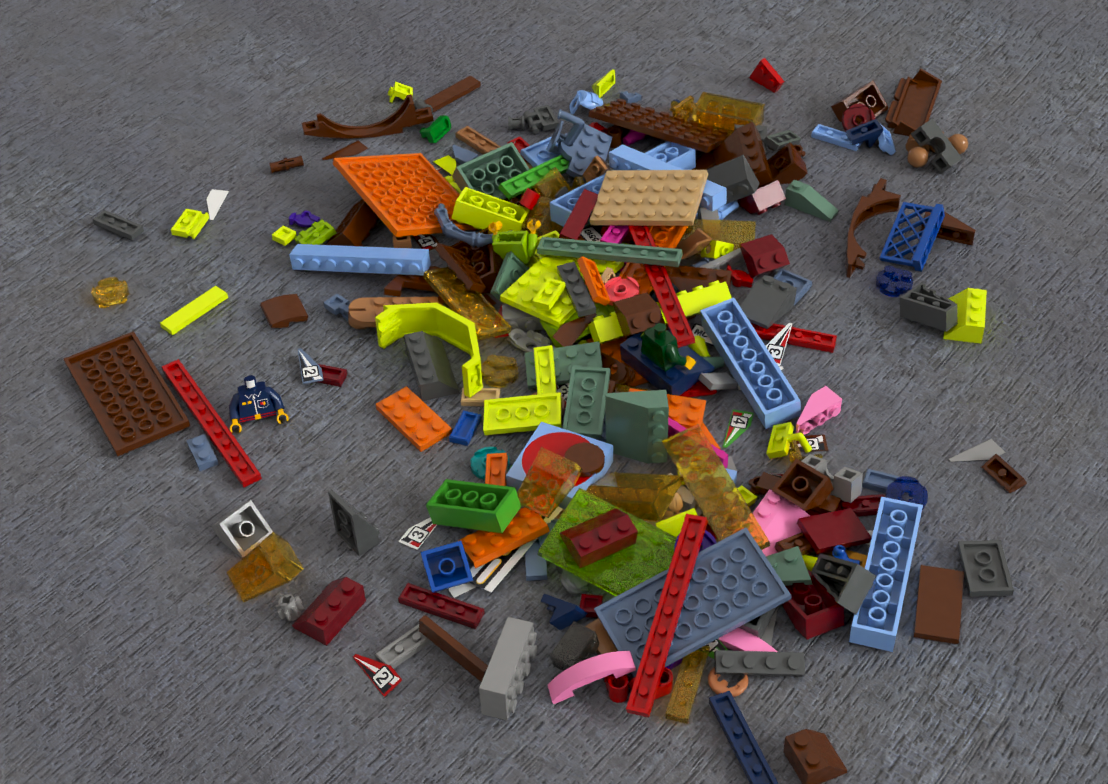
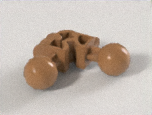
M954 134L948 138L959 154L967 150L968 140L964 135ZM909 135L906 150L908 151V163L915 168L924 166L929 159V149L933 152L935 150L930 145L920 147L912 135Z

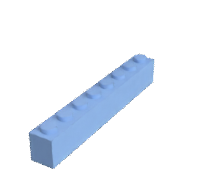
M621 145L609 152V167L615 170H683L625 145ZM707 180L699 206L713 212L727 203V188Z
M297 244L289 254L293 270L425 275L431 266L429 249Z

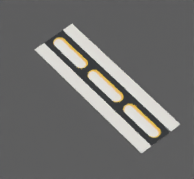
M533 497L525 507L532 505L535 508L534 501L536 497ZM555 505L552 513L539 515L547 524L555 519L563 508ZM538 538L476 569L473 566L470 569L473 581L470 583L492 592Z

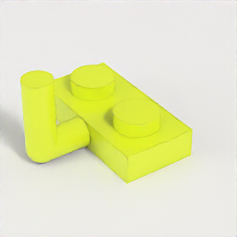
M791 422L773 425L766 454L769 459L787 456L790 443L795 441L800 443L806 453L810 452L812 447L803 433L793 434L794 426Z

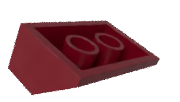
M617 508L560 532L563 542L579 569L636 544L638 534L628 514Z
M348 577L332 581L292 624V627L327 646L366 602L363 585Z

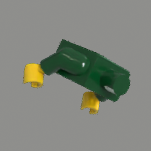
M658 323L641 333V352L663 371L666 372L676 364L685 366L689 370L695 365L696 361L687 355L685 358L679 355L677 339L666 330L665 324Z

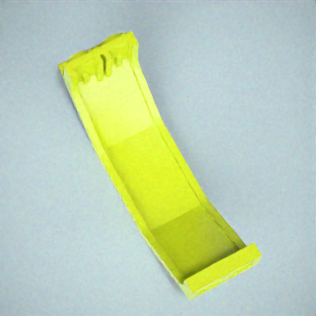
M437 302L383 305L384 311L375 317L378 344L381 348L385 349L399 338L404 337L405 334L423 331L431 336H437L471 356V359L462 365L464 395L471 398L483 388L481 359L474 322Z

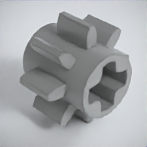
M291 594L282 596L278 601L279 604L276 605L280 618L284 619L286 617L288 621L298 619L301 616V611L304 610L300 597L296 596L294 598Z

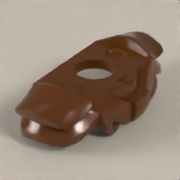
M601 352L603 368H611L613 364L618 366L617 372L610 374V381H616V384L630 385L635 379V371Z

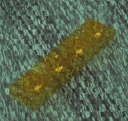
M703 646L683 657L666 711V719L688 724L710 652V646Z

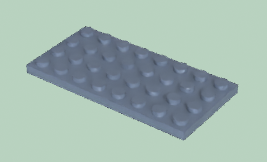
M746 527L698 553L664 667L791 599V594ZM669 569L594 608L596 615L617 651L631 652L636 671L630 673L633 678L636 677Z

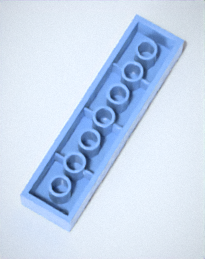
M735 298L700 310L702 327L720 356L723 357L726 366L764 428L768 429L773 427V425H778L801 416L800 399Z
M881 496L865 569L876 575V578L857 615L854 614L849 642L893 652L923 505Z

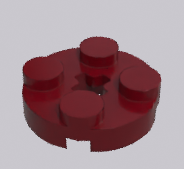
M864 104L850 106L843 112L842 126L845 132L859 126L855 122L856 116L862 119L860 125L874 120L875 115L873 111Z

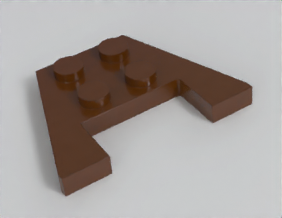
M437 266L429 267L425 275L398 274L384 288V295L397 297L401 296L403 287L439 292V302L454 304L455 295L444 268Z

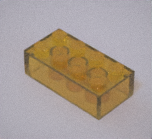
M702 92L693 108L692 120L697 121L699 125H711L713 129H724L729 134H732L734 132V124L746 125L753 122L755 126L761 125L764 120L765 104Z

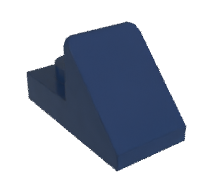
M877 119L847 130L846 136L852 145L865 141L867 146L871 148L883 132V128Z
M544 594L541 602L547 605L546 610L553 613L549 623L559 630L574 624L587 615V612L577 605Z

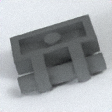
M549 105L536 107L534 112L531 113L528 111L523 113L524 121L528 124V128L533 134L539 133L538 128L547 131L556 129L559 124Z

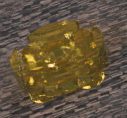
M109 277L100 280L98 286L92 288L93 299L101 308L127 302L129 289L124 280L122 282L116 277Z
M489 355L481 366L482 379L491 387H506L507 383L511 381L514 383L518 378V365L513 357Z

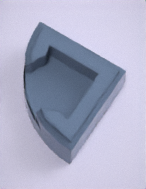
M620 92V98L626 100V103L631 104L641 101L642 96L639 93Z

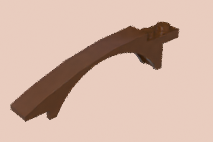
M412 94L406 96L404 102L392 115L374 124L365 126L342 125L331 121L320 113L316 114L317 120L303 122L302 127L304 135L345 139L369 138L403 133V127L425 124L434 120L430 107L415 110Z
M880 178L878 183L873 185L872 193L868 194L867 197H861L853 213L846 246L845 268L847 278L851 277L856 268L863 270L865 267V263L860 258L865 259L867 253L855 240L854 231L862 222L875 215L897 212L899 209L901 195L885 191L886 179Z

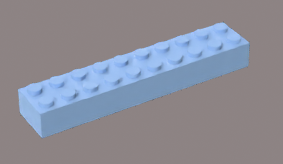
M670 141L645 153L683 170H692L696 167V150ZM605 174L549 202L551 221L564 227L583 190L586 189L599 194ZM589 220L587 221L585 226L590 225Z

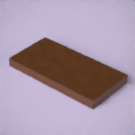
M925 565L920 566L914 627L915 638L952 644L959 643L964 571Z

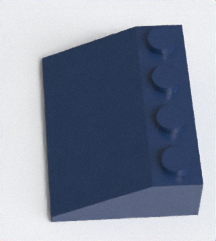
M641 333L634 334L620 344L621 360L657 389L666 390L667 394L680 396L699 382L698 378L701 373H711L715 370L713 365L688 346L678 348L679 355L685 358L687 355L696 361L695 365L689 370L685 366L676 364L665 372L641 352Z

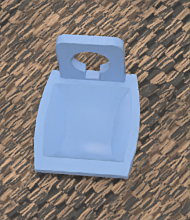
M579 90L569 105L570 113L574 114L580 105L592 110L597 106H602L603 100L593 92Z

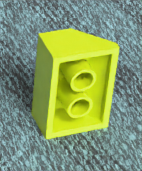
M967 288L948 298L957 304L958 324L947 332L944 331L943 339L981 344L985 328L987 290Z

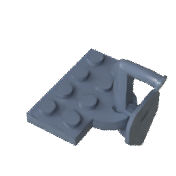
M559 109L558 119L567 120L573 123V126L568 133L562 134L560 132L564 121L561 120L546 150L554 154H561L570 161L566 173L587 183L582 176L595 156L598 155L604 161L606 160L612 136L585 124L582 119Z

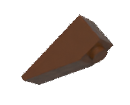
M925 212L924 218L930 216L931 212ZM944 212L945 217L936 238L973 245L976 230ZM923 224L921 226V231L925 228Z

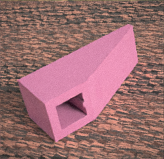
M827 386L811 394L796 423L795 433L808 434L812 429L821 426L828 419L836 417L841 411L842 398Z

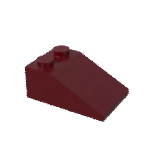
M808 570L812 584L805 585L803 582L785 586L791 594V599L782 604L794 627L806 640L844 625V607L835 601V598L827 592V589L820 584L810 570Z

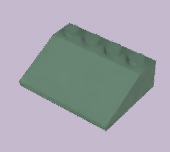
M510 142L457 166L452 177L461 191L467 187L504 200L507 197L499 190L500 183L530 169L513 142Z
M666 390L605 393L606 443L613 445V454L644 463L667 462L669 405Z

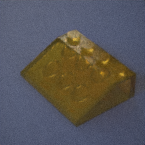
M613 472L589 485L581 501L589 517H596L617 508L628 514L631 520L660 522L684 477L680 475Z

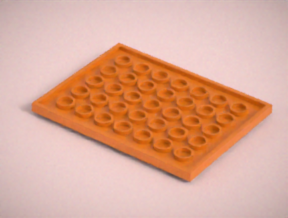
M421 153L333 159V165L395 237L443 233L439 221L434 215V210L438 208L440 203L445 205L450 221L463 231L478 230L471 225L461 224L451 219L455 202L460 194Z

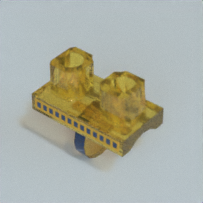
M690 95L683 101L673 100L670 110L673 113V117L681 116L687 121L689 113L693 115L698 113L699 105L694 103V97Z

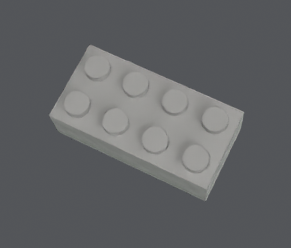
M507 617L479 687L483 715L508 721L510 713H514L517 705L516 697L522 693L524 687V676H528L530 672L531 658L534 659L537 653V646L535 645L537 633L534 632L533 622Z

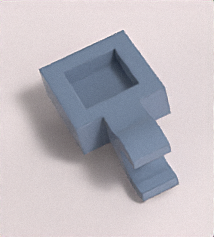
M336 294L323 302L324 308L335 315L341 313L349 321V301Z

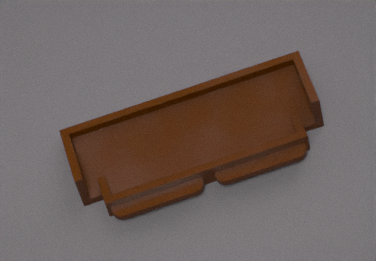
M921 68L913 79L907 77V79L901 78L894 94L895 100L891 102L885 121L888 123L887 127L894 128V134L909 136L925 124L930 118L942 80Z

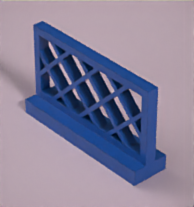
M903 202L879 257L880 261L912 266L915 268V271L922 272L945 217L943 205L936 204L935 207ZM906 208L914 210L913 213L907 216L904 214ZM924 212H931L930 216L924 219L920 215ZM918 216L920 221L911 224L909 220ZM906 221L909 226L900 230L899 224ZM923 224L924 230L917 233L914 228ZM912 230L914 235L905 238L903 233ZM900 235L903 240L894 244L893 238ZM917 238L919 243L911 247L908 242ZM906 244L908 249L899 252L897 248ZM893 249L897 253L896 255L891 257L886 256L887 252ZM910 252L913 254L911 260L902 257Z

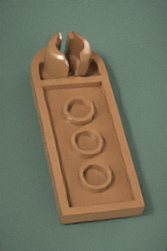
M438 297L358 298L349 305V325L355 329L376 327L375 317L384 311L383 305L437 302L443 306V303L439 302Z

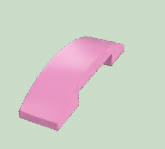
M736 628L718 638L726 648L733 651L777 652L765 641L741 628Z
M616 651L597 655L564 670L548 684L552 703L556 704L573 697L574 689L613 674L615 678H619L636 671L631 652Z

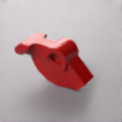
M730 265L727 266L726 270L732 271L731 280L733 286L752 287L753 278L749 274L741 270H732Z

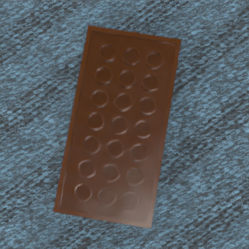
M617 99L608 104L597 106L589 110L588 116L705 153L716 149L731 135L727 130H716L711 125H699L697 121H686L681 116L673 117L667 112H656L654 108H643L637 103H626L624 99Z
M134 331L64 358L65 365L117 457L190 426L188 418Z

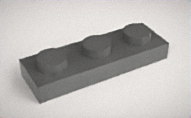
M787 130L766 136L763 142L768 145L767 147L770 150L778 151L789 142L792 145H798L801 138Z
M103 210L93 219L94 225L132 241L144 231L142 225L106 210Z

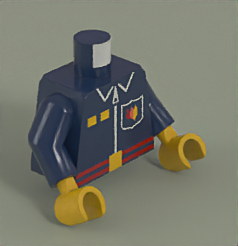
M253 375L244 378L245 385L237 388L238 393L233 395L229 404L230 421H232L229 427L231 433H233L232 427L234 425H237L239 433L241 432L242 427L238 424V420H240V423L276 416V412L279 414L277 416L278 423L282 424L280 421L281 415H285L287 422L289 421L288 414L283 411L285 408L281 396L272 387H267L265 382H256V378Z

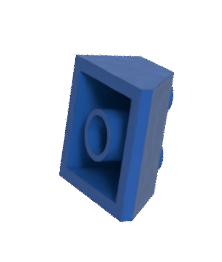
M462 540L421 552L422 562L432 593L473 581Z

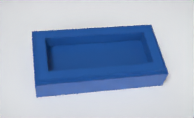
M463 410L449 436V442L468 446L482 420L481 414Z

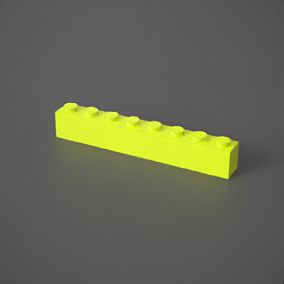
M718 280L709 283V287L703 288V285L692 288L693 291L689 293L686 290L676 293L686 318L700 314L702 309L731 299L727 283H719ZM615 311L609 313L610 316L606 318L603 315L593 318V322L588 324L593 342L599 341L600 344L623 337Z

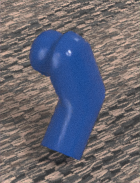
M836 545L832 551L833 557L860 565V560L848 557L844 546Z

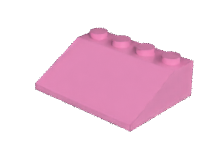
M769 489L742 529L746 527L764 555L769 556L778 553L774 548L776 542L801 533L802 531L797 525V521L799 518L810 515Z

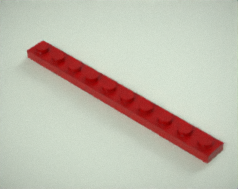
M628 225L635 245L656 247L648 226ZM643 264L670 333L677 339L678 348L695 343L694 335L665 267L662 265Z
M178 359L162 366L163 373L242 486L246 487L261 480L260 472Z
M692 514L685 515L627 703V713L648 718L650 716L706 530L707 517Z

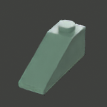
M793 180L786 188L785 205L829 222L838 214L839 210L810 185Z

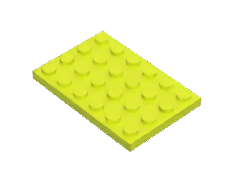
M544 255L500 295L501 302L560 327L576 312L566 289H564L550 311L533 307L532 300L548 278L561 281L557 272V266L565 263L575 262L585 283L577 262L579 258ZM590 259L595 261L600 276L607 267L612 268L616 274L624 266V262Z

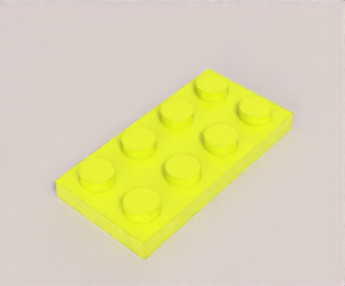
M561 392L484 400V435L535 431L541 422L562 428Z

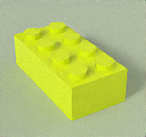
M465 187L455 202L451 219L482 230L487 228L490 223L500 221L502 229L498 232L523 231L530 209Z

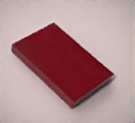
M852 508L803 517L797 521V525L817 554L833 551L836 545H842L844 548L870 543L872 539Z

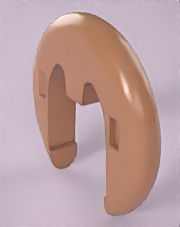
M715 667L708 676L709 686L717 695L730 691L732 696L736 697L741 695L748 686L747 675L730 688H727L728 682L726 680L717 681L721 674H715Z

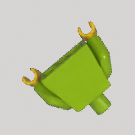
M533 220L528 222L527 228L530 230V233L528 231L498 232L502 229V223L500 221L490 223L488 229L493 233L492 246L494 252L500 255L503 260L508 252H512L528 267L531 257L535 255L538 236L536 230L541 226L540 221H536L535 227L533 226Z

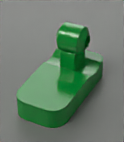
M440 115L430 127L420 129L421 137L428 138L429 143H437L451 129L449 117Z

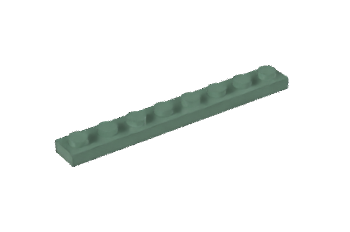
M542 237L537 247V253L543 255L575 258L583 256L588 259L679 267L683 255L682 249Z

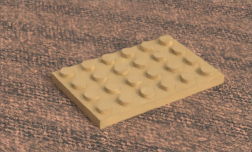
M707 170L606 171L597 203L589 220L590 224L693 226L708 178Z

